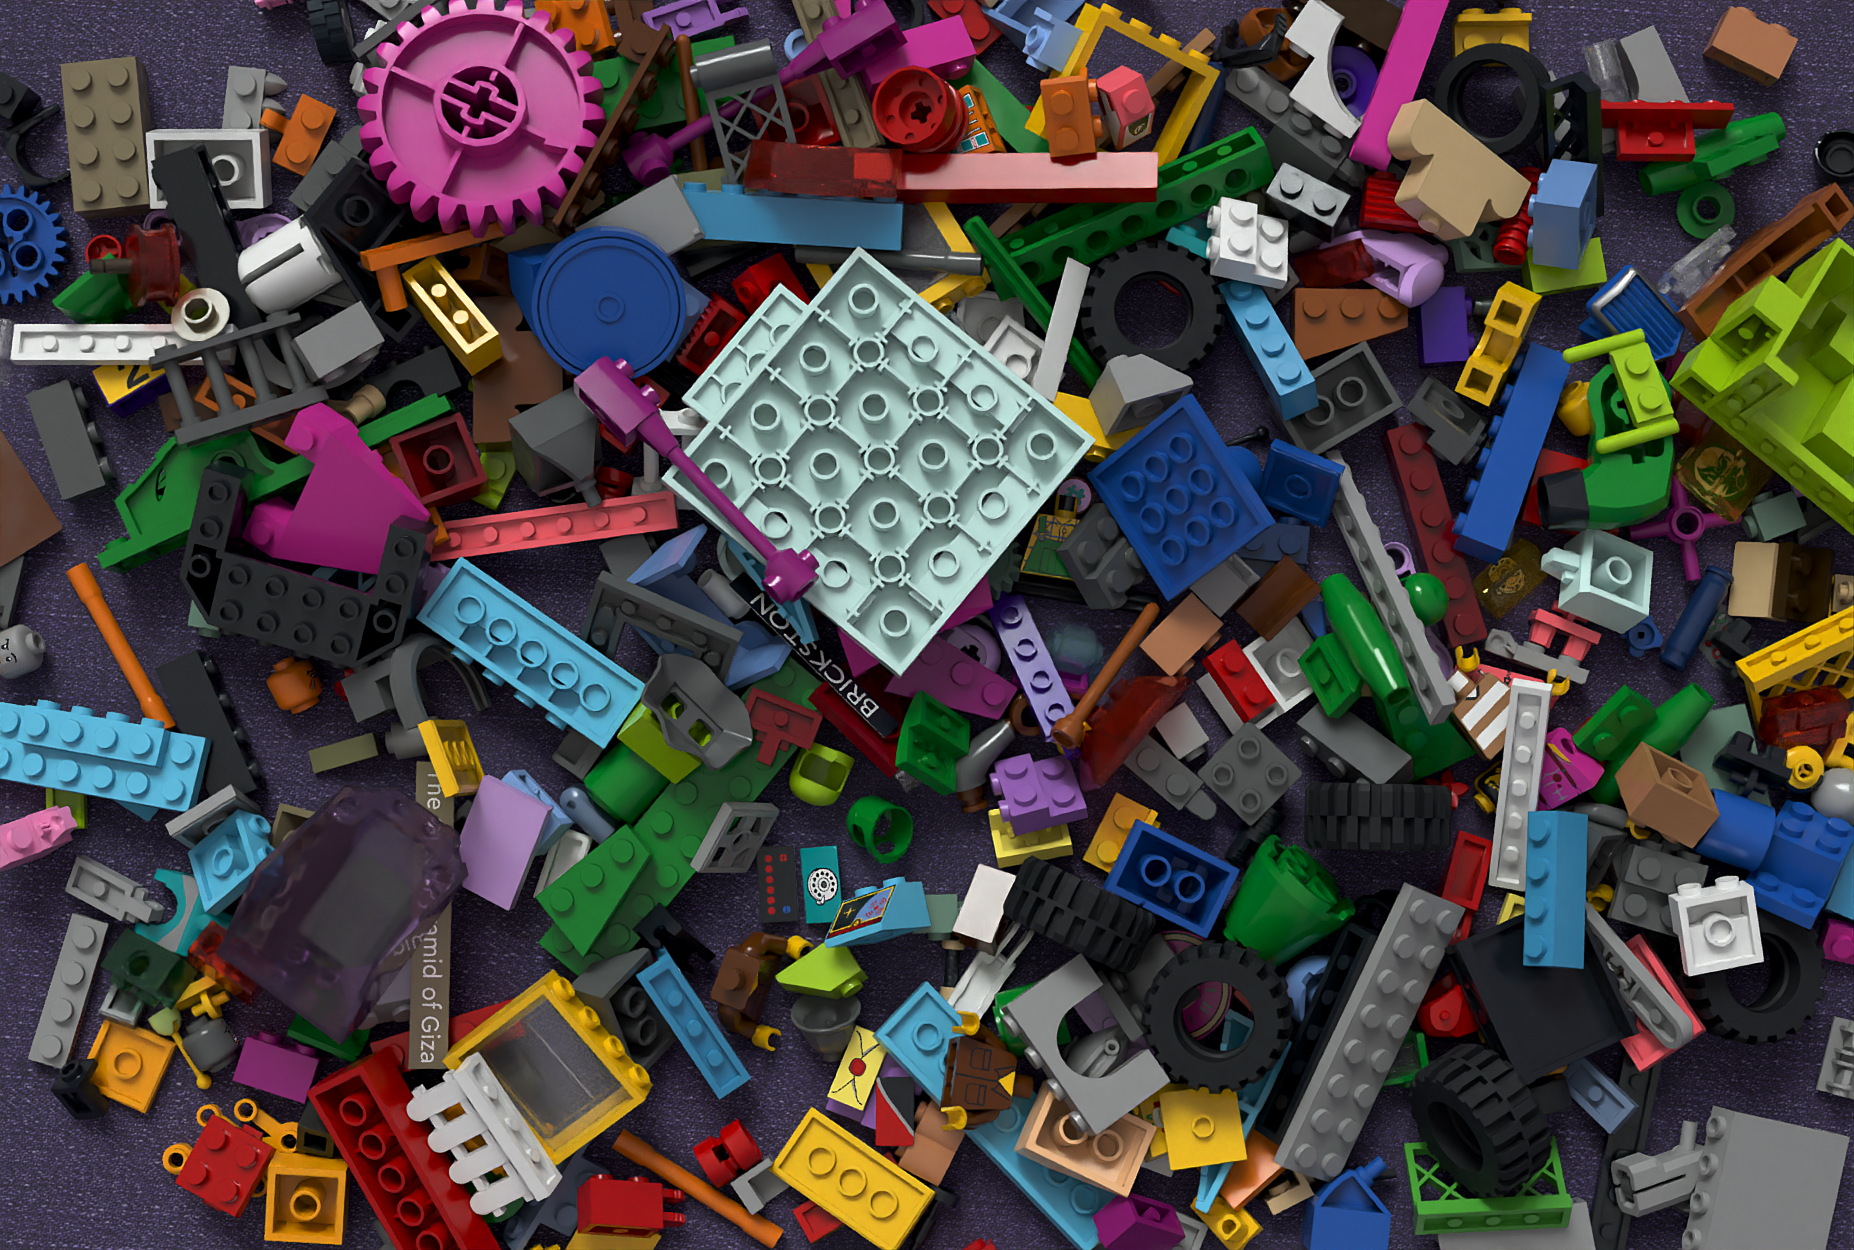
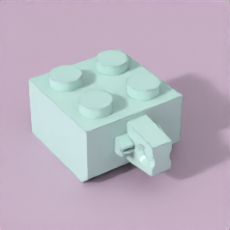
M1587 529L1586 531H1581L1564 544V550L1554 547L1542 556L1541 570L1561 580L1559 609L1621 634L1649 616L1653 564L1652 551L1600 529Z

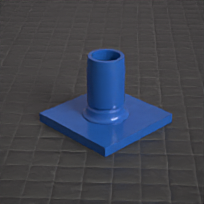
M1192 393L1183 396L1087 474L1167 601L1179 596L1276 523L1257 494L1263 480L1262 468L1258 459L1250 450L1242 446L1227 447Z

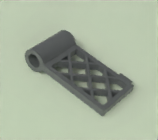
M769 37L696 56V65L689 66L695 88L702 87L705 93L727 176L720 178L722 184L739 185L737 179L743 168L746 167L764 178L758 190L754 193H759L760 187L765 186L768 180L777 185L774 187H781L782 193L809 186ZM773 84L777 101L771 112L768 113L750 101L757 88ZM751 90L747 99L738 95V93ZM731 96L744 104L733 123L719 115L716 99ZM747 106L767 117L757 137L737 126ZM778 106L780 108L783 121L774 116V113L776 112ZM770 120L783 126L786 130L787 139L780 150L760 139ZM722 123L731 127L726 137L724 134ZM734 130L754 141L744 160L729 152L727 142ZM788 143L790 145L793 158L784 153ZM757 144L777 154L767 173L747 162ZM782 157L795 165L799 180L784 184L770 175ZM732 160L741 164L736 174Z

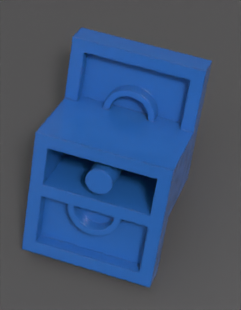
M1787 799L1775 818L1773 835L1762 862L1754 872H1750L1745 880L1746 883L1753 886L1756 906L1811 930L1827 902L1845 858L1854 844V827H1851L1840 818L1825 817L1805 803L1793 802Z

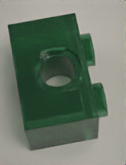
M129 928L124 930L100 964L103 969L112 975L108 981L118 989L128 993L132 988L137 991L135 996L150 1007L154 1008L159 1003L170 1010L173 1009L198 973L179 955Z

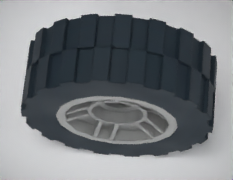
M307 0L313 36L324 66L328 68L356 62L357 56L352 50L356 46L355 34L347 1Z

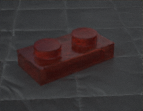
M1361 238L1300 255L1293 261L1305 288L1330 289L1369 278L1376 271Z

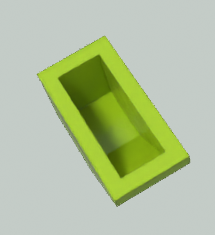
M825 942L775 975L777 981L786 991L831 999H839L842 996L847 998L854 995L863 987L862 982L868 979L848 946L826 948Z

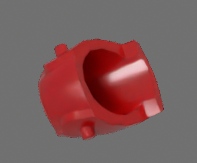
M1451 969L1427 989L1416 1013L1421 1029L1431 1037L1459 1038L1479 1030Z

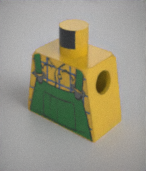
M1056 495L1053 516L1038 514L1022 560L1020 573L1073 581L1056 550L1080 522V520L1076 519L1079 498Z

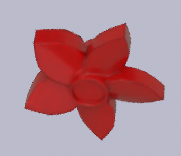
M1450 770L1443 773L1441 782L1434 779H1424L1425 785L1448 787L1452 794L1451 810L1455 811L1458 806V798L1463 797L1470 788L1461 782H1454Z

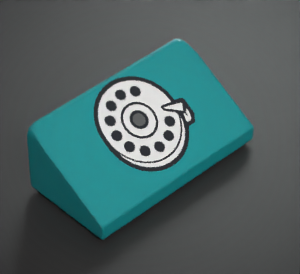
M838 845L801 848L806 923L833 922L839 905L843 901Z

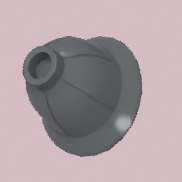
M803 994L792 1007L791 1020L803 1032L807 1043L816 1052L821 1053L825 1061L835 1062L843 1059L845 1049L848 1047L855 1029V1020L861 1012V1003L855 994L847 998L842 996L839 999Z

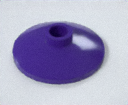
M1347 46L1333 47L1331 66L1334 83L1338 79L1347 81L1348 89L1345 92H1338L1346 108L1355 118H1358L1365 113L1378 79L1377 69L1372 60L1363 52Z

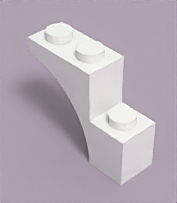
M1309 0L1285 34V37L1291 41L1288 46L1294 52L1306 59L1310 54L1315 59L1289 96L1296 100L1293 106L1301 113L1310 118L1315 114L1326 122L1323 127L1329 133L1339 139H1342L1344 135L1351 139L1359 129L1361 122L1352 115L1342 102L1334 84L1331 66L1333 44L1345 17L1321 0Z

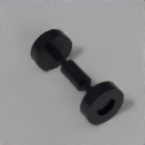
M928 1181L925 1185L936 1192V1195L927 1215L922 1214L911 1236L913 1242L909 1250H917L920 1244H925L936 1222L933 1218L940 1204L943 1203L956 1208L961 1199L958 1194L940 1184L937 1187Z

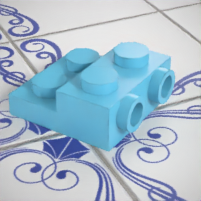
M237 809L188 852L205 913L217 916L242 894L254 898L279 876L276 864L279 863L280 856L269 845L267 834L270 833L271 827L264 817Z

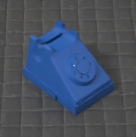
M1136 819L1103 888L1207 939L1240 869Z

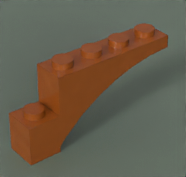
M1836 182L1804 196L1784 218L1754 231L1676 313L1698 343L1706 340L1729 305L1771 274L1777 277L1833 234L1838 233L1854 216V206Z

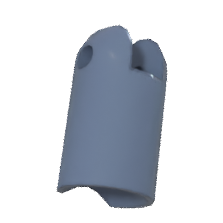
M572 784L560 796L561 808L600 845L618 831L625 821L622 820L620 822L599 806L587 793L589 789L585 784Z

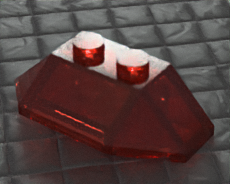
M1138 676L1126 681L1122 678L1111 686L1107 691L1108 700L1102 706L1097 705L1094 707L1085 720L1084 736L1078 744V748L1082 753L1079 756L1080 787L1085 793L1100 789L1106 784L1132 751L1192 684L1193 681L1189 677Z

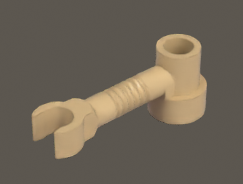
M367 384L358 390L349 401L329 399L327 406L350 420L357 427L367 418H374L384 410L386 401L377 388Z

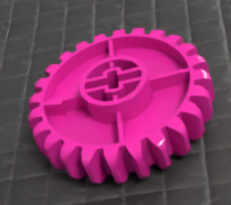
M449 0V14L441 16L437 9L431 5L422 8L421 16L424 25L418 29L410 22L402 21L395 28L401 45L398 47L391 43H380L375 51L381 68L373 67L366 69L362 77L368 94L361 97L357 102L359 117L365 124L359 131V137L363 149L367 153L372 154L369 158V165L374 177L378 180L387 181V191L393 202L402 204L411 200L410 206L414 219L425 222L438 212L442 231L448 234H453L459 228L462 220L469 221L473 238H484L488 231L489 222L496 221L505 236L513 235L517 228L516 217L524 215L527 221L535 227L543 224L542 205L547 202L553 208L559 210L568 194L565 184L573 185L598 140L597 136L601 135L607 124L606 113L599 107L604 100L603 85L599 79L592 77L594 64L591 55L587 51H576L575 34L569 28H561L553 32L551 14L545 10H539L528 20L525 19L522 0L508 1L503 11L496 10L494 0H478L476 9L468 10L464 0ZM451 127L456 128V129L462 131V134H459L457 131H455V130L452 129Z

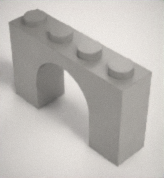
M1654 25L1619 40L1612 48L1628 83L1631 96L1630 101L1644 100L1646 102L1665 103L1671 100H1680L1684 103H1690ZM1549 71L1548 74L1551 77L1550 80H1556L1553 71ZM1522 83L1515 88L1511 95L1523 118L1527 100L1525 86ZM1562 92L1554 94V106L1558 109L1566 100ZM1564 119L1555 131L1556 139L1561 141L1570 129L1569 121ZM1602 128L1603 156H1606L1616 150L1614 146L1616 144L1614 128ZM1541 134V137L1534 144L1544 164L1543 134ZM1566 151L1560 160L1571 161V154Z
M1079 953L1000 1009L1005 1015L1001 1020L1006 1029L1013 1037L1019 1035L1027 1048L1024 1050V1054L1035 1069L1041 1067L1049 1078L1046 1085L1052 1095L1059 1102L1064 1100L1072 1111L1068 1115L1072 1124L1081 1134L1086 1131L1088 1136H1095L1171 1080L1149 1049L1139 1051L1115 1070L1101 1078H1088L1079 1075L1071 1070L1063 1061L1057 1046V1031L1063 1016L1073 1006L1103 985L1087 960Z

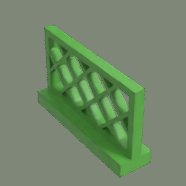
M1551 1136L1550 1145L1552 1148L1546 1166L1537 1172L1527 1183L1523 1182L1516 1188L1519 1192L1515 1197L1487 1198L1479 1195L1475 1199H1465L1456 1191L1462 1185H1459L1457 1182L1448 1187L1434 1177L1442 1167L1439 1165L1440 1162L1436 1156L1432 1155L1426 1147V1142L1404 1143L1403 1152L1414 1212L1413 1226L1415 1235L1567 1228L1572 1212V1202L1570 1194L1566 1193L1555 1136ZM1414 1155H1429L1438 1162L1427 1172L1415 1163ZM1543 1178L1555 1187L1556 1194L1541 1195L1533 1187ZM1427 1184H1430L1444 1195L1439 1200L1421 1201L1420 1191Z

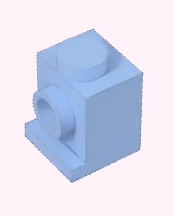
M1037 7L1034 14L1039 19L1036 25L1029 30L1026 36V45L1022 51L1029 55L1025 62L1045 73L1049 66L1062 72L1083 31Z

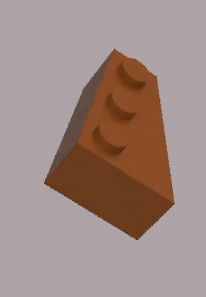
M1295 288L1290 295V338L1305 363L1349 350L1363 341L1370 344L1399 335L1408 327V306L1398 302L1397 299L1380 289Z

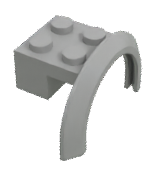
M359 301L294 338L290 344L305 367L308 382H313L314 387L324 384L327 390L348 382L362 372L374 357L379 354L382 342L385 341V333L375 325L363 303ZM263 339L255 340L254 344L267 380L289 390L294 388L287 366L270 352Z

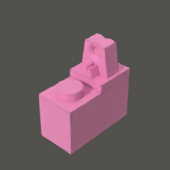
M57 805L0 825V872L42 858L72 841L73 838L70 833L77 827V823L71 815L69 806L58 808Z

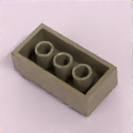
M136 56L60 64L74 212L85 220L149 214L152 211L160 210L150 209L146 132L152 131L146 66Z

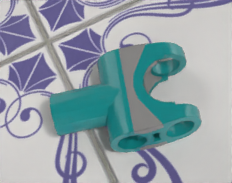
M157 868L154 878L165 883V886L175 894L178 903L177 912L166 924L158 923L156 925L139 920L134 927V931L161 948L193 959L200 958L206 940L240 952L214 933V922L241 940L247 918L223 910L217 916L205 913L193 874Z

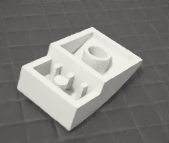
M1297 616L1271 641L1267 642L1260 636L1242 649L1277 700L1249 720L1259 729H1262L1314 692L1297 662L1314 641ZM1208 672L1196 682L1234 735L1245 723L1242 722Z

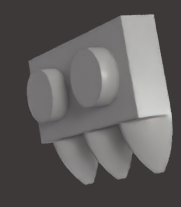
M229 66L222 129H268L259 124L266 108L280 115L285 113V109L278 102L266 98V96L281 93L288 88V84L281 77L269 73L266 69ZM269 129V144H273L282 138V134Z

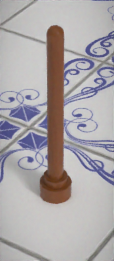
M685 34L677 36L675 44L688 126L700 119L701 113L697 88L694 86L689 67L694 65L690 38ZM701 135L689 142L694 172L708 170L704 135Z
M1152 602L1146 605L1071 715L1067 714L1064 718L1061 717L1056 721L1050 730V735L1059 745L1067 749H1075L1084 736L1083 730L1085 726L1083 723L1158 616L1160 608L1156 603Z

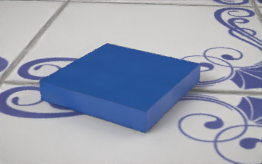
M1275 438L1270 446L1258 496L1265 505L1325 529L1332 514L1345 466Z

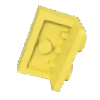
M999 808L988 811L999 868L1023 864L1024 860L1032 855L1041 860L1073 855L1067 823L1014 836L1010 822L1003 823Z

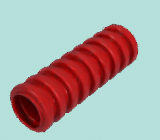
M1526 166L1517 169V172L1530 181L1531 185L1517 214L1511 218L1501 220V226L1492 250L1495 259L1506 265L1522 264L1526 259V252L1529 249L1527 239L1529 229L1533 225V217H1528L1529 200L1532 194L1537 195L1540 174L1545 173L1535 167Z

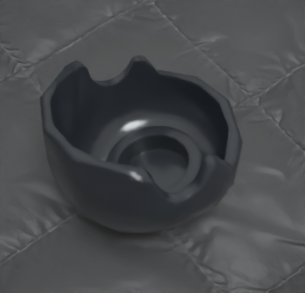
M1845 128L1826 131L1814 145L1812 153L1814 169L1824 181L1829 183L1836 182L1837 185H1847L1854 182V131Z

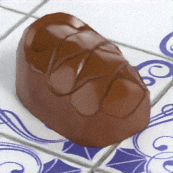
M1283 7L1254 8L1241 19L1239 35L1250 47L1262 40L1267 34L1273 33L1276 14H1285L1287 18L1286 23L1288 24L1287 31L1294 23L1293 18ZM1286 37L1284 38L1278 58L1274 62L1260 65L1273 79L1281 82L1298 76L1313 61V56L1310 54L1306 59L1294 52L1288 46L1291 41Z

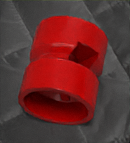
M739 1118L720 1129V1137L709 1136L692 1147L703 1170L718 1189L735 1179L738 1169L747 1171L764 1160L758 1145ZM725 1150L730 1156L727 1160H724L721 1155Z

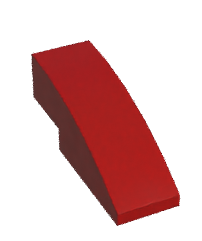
M1461 830L1456 835L1436 892L1437 896L1465 908L1448 947L1468 937L1473 915L1478 911L1493 841Z

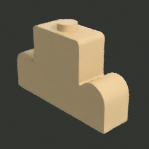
M1427 99L1401 105L1388 134V147L1395 158L1401 161L1411 160V164L1395 196V203L1415 218L1422 229L1432 232L1442 240L1447 241L1471 236L1477 222L1487 223L1503 220L1517 214L1531 185L1530 181Z

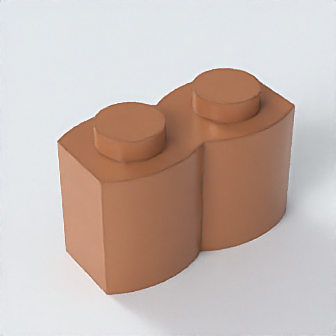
M930 1098L928 1103L921 1100L914 1113V1122L917 1125L914 1130L913 1146H898L894 1154L900 1157L897 1166L938 1187L966 1133L962 1129L941 1130L942 1125L948 1124V1115L946 1112L939 1111L940 1106Z

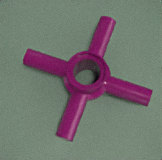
M1682 468L1673 469L1670 490L1673 508L1667 512L1663 521L1627 526V537L1629 541L1666 535L1669 540L1680 545L1686 581L1701 579L1695 542L1702 536L1704 529L1741 523L1742 517L1739 508L1702 514L1699 509L1688 505ZM1679 515L1686 516L1691 522V531L1688 535L1681 533L1677 528L1676 521Z

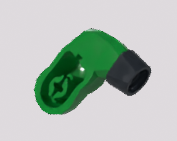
M1611 364L1605 365L1590 380L1587 401L1591 431L1587 456L1588 467L1580 470L1578 467L1538 478L1537 505L1540 521L1545 531L1610 530L1635 525L1657 516L1669 503L1675 459L1673 434L1606 454H1600L1596 450V442L1599 439L1637 429L1636 427L1634 428ZM1658 370L1671 403L1670 385Z

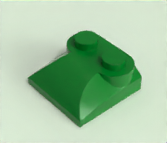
M109 252L102 260L118 258ZM88 270L53 299L52 302L77 324H117L128 314L136 313L146 304L145 298L148 295V289L136 273L90 274Z

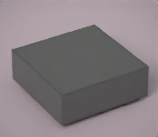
M114 979L98 1012L99 1017L135 1030L151 998L150 992Z

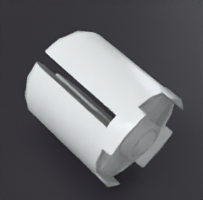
M303 215L243 250L238 260V276L241 284L250 283L246 287L245 292L253 304L269 315L285 310L290 313L343 281V278Z

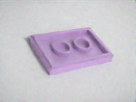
M489 774L483 776L453 853L452 881L508 911L514 909L553 807Z

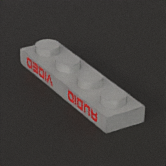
M72 913L28 1056L29 1060L60 1069L71 1060L112 923L83 914Z

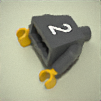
M1580 801L1573 805L1555 807L1550 811H1565L1588 815L1586 898H1588L1587 901L1597 912H1601L1607 906L1605 901H1612L1614 890L1606 884L1599 883L1627 836V833L1623 830L1624 827L1630 828L1631 834L1637 839H1645L1649 837L1651 832L1633 823L1629 819L1627 811L1606 804Z

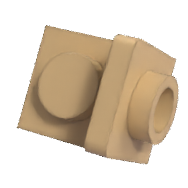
M1291 1170L1295 1178L1294 1181L1289 1182L1288 1179L1280 1180L1268 1187L1269 1194L1262 1197L1268 1210L1274 1216L1313 1196L1314 1193L1309 1185L1315 1182L1314 1178Z

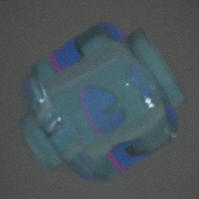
M1063 623L1056 630H1050L1045 642L1046 649L1057 671L1081 676L1088 673L1093 665L1097 666L1102 657L1103 646L1098 643L1096 632L1088 627Z

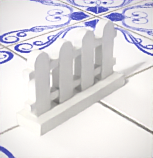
M479 1052L467 1057L456 1071L451 1069L445 1072L442 1076L444 1082L428 1090L422 1084L411 1092L414 1097L406 1107L408 1116L415 1121L430 1119L435 1129L428 1137V1145L433 1151L438 1153L451 1150L456 1160L449 1168V1176L454 1182L459 1184L472 1181L477 1191L470 1200V1206L475 1213L486 1215L493 1212L495 1217H498L507 1210L504 1205L521 1197H524L526 1202L535 1198L537 1201H540L550 1196L562 1179V1175ZM460 1103L466 1113L447 1121L441 1111ZM481 1134L487 1144L469 1153L462 1143ZM502 1165L508 1175L490 1184L483 1174Z

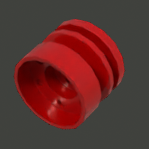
M915 65L899 68L887 75L877 88L872 103L873 120L879 132L910 154H948L955 150L964 139L969 125V109L963 95L931 70Z

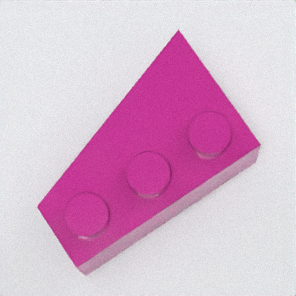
M957 15L902 31L908 43L860 70V74L872 104L879 85L887 75L899 68L915 65L931 70L944 81L947 79L955 80L968 74L972 69L977 53L961 16Z

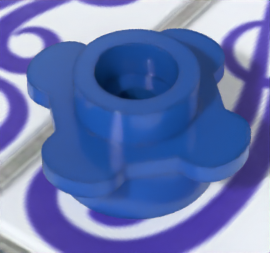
M1651 615L1625 633H1619L1621 638H1625L1629 645L1628 652L1633 657H1641L1645 650L1659 647L1663 642V636L1658 632ZM1639 632L1644 634L1642 639H1639L1637 636Z

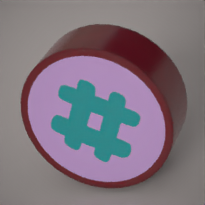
M1078 477L1065 479L1055 493V501L1056 495L1079 498L1076 515L1084 513L1090 507L1093 500V492L1090 485Z

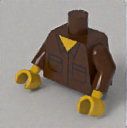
M753 932L741 944L729 947L710 994V999L718 1005L719 1023L727 1030L746 1039L752 1038L755 1046L774 1051L776 1048L769 1046L768 1038L771 1034L781 1036V1032L778 1029L763 1024L757 1026L756 1022L759 1020L782 955L786 953L797 961L803 957L800 952L804 947L809 946L813 948L814 945L797 935L787 940L784 936Z
M958 1010L956 1014H959L962 1018L961 1027L952 1026L953 1033L964 1034L965 1036L949 1039L939 1110L946 1112L949 1118L948 1124L941 1126L943 1131L975 1130L995 1121L1000 1111L1009 1110L1012 1096L1029 1099L1032 1094L1033 1077L1015 1073L1016 1055L1008 1052L1006 1044L988 1027L980 1023L978 1015L974 1012Z

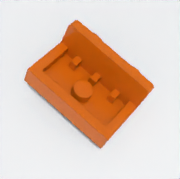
M1082 67L1079 69V75L1041 80L1040 88L1050 157L1096 152L1097 138L1103 137L1101 114L1094 115L1092 102H1098L1096 78L1089 79L1088 68Z

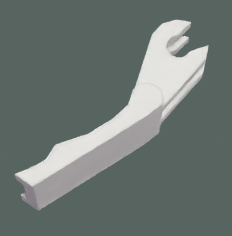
M1013 921L1005 931L995 957L978 951L946 1000L956 1012L958 1010L974 1012L978 1015L979 1019L982 1018L992 1003L994 995L998 993L1005 980L1014 970L1016 964L1013 962L1031 940L1035 932L1031 928L1029 931L1026 930L1007 957L1000 952L1020 927L1021 923Z

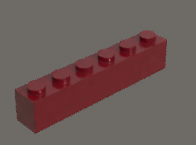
M1415 422L1388 430L1380 438L1420 571L1430 573L1439 578L1448 593L1449 607L1447 613L1442 620L1436 623L1442 644L1447 649L1488 638L1463 552L1453 549L1457 535L1451 533L1454 522L1431 445L1427 443L1428 436L1425 426Z

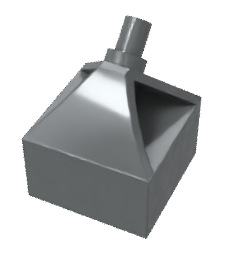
M574 386L508 420L515 467L539 497L574 486L576 492L581 491L588 508L595 507L603 502L595 487L597 483L595 474L604 463L598 418L574 394Z

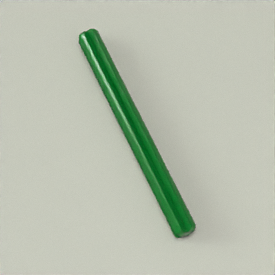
M979 216L972 217L963 225V230L1047 334L1053 313L1052 307ZM1072 335L1067 360L1092 391L1097 383L1096 381L1103 372L1075 336Z

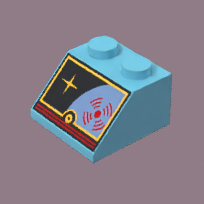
M896 877L883 881L884 888L877 890V886H871L854 891V898L842 901L825 938L826 948L876 944L930 927L931 922L922 882H906L905 877Z

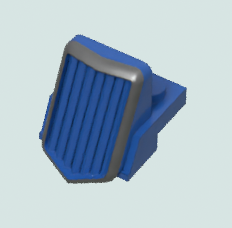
M1630 264L1624 266L1587 302L1586 310L1589 313V317L1578 327L1583 338L1590 342L1641 328L1655 364L1676 356L1686 329L1676 314L1679 311L1678 307L1666 294L1658 291L1637 267Z

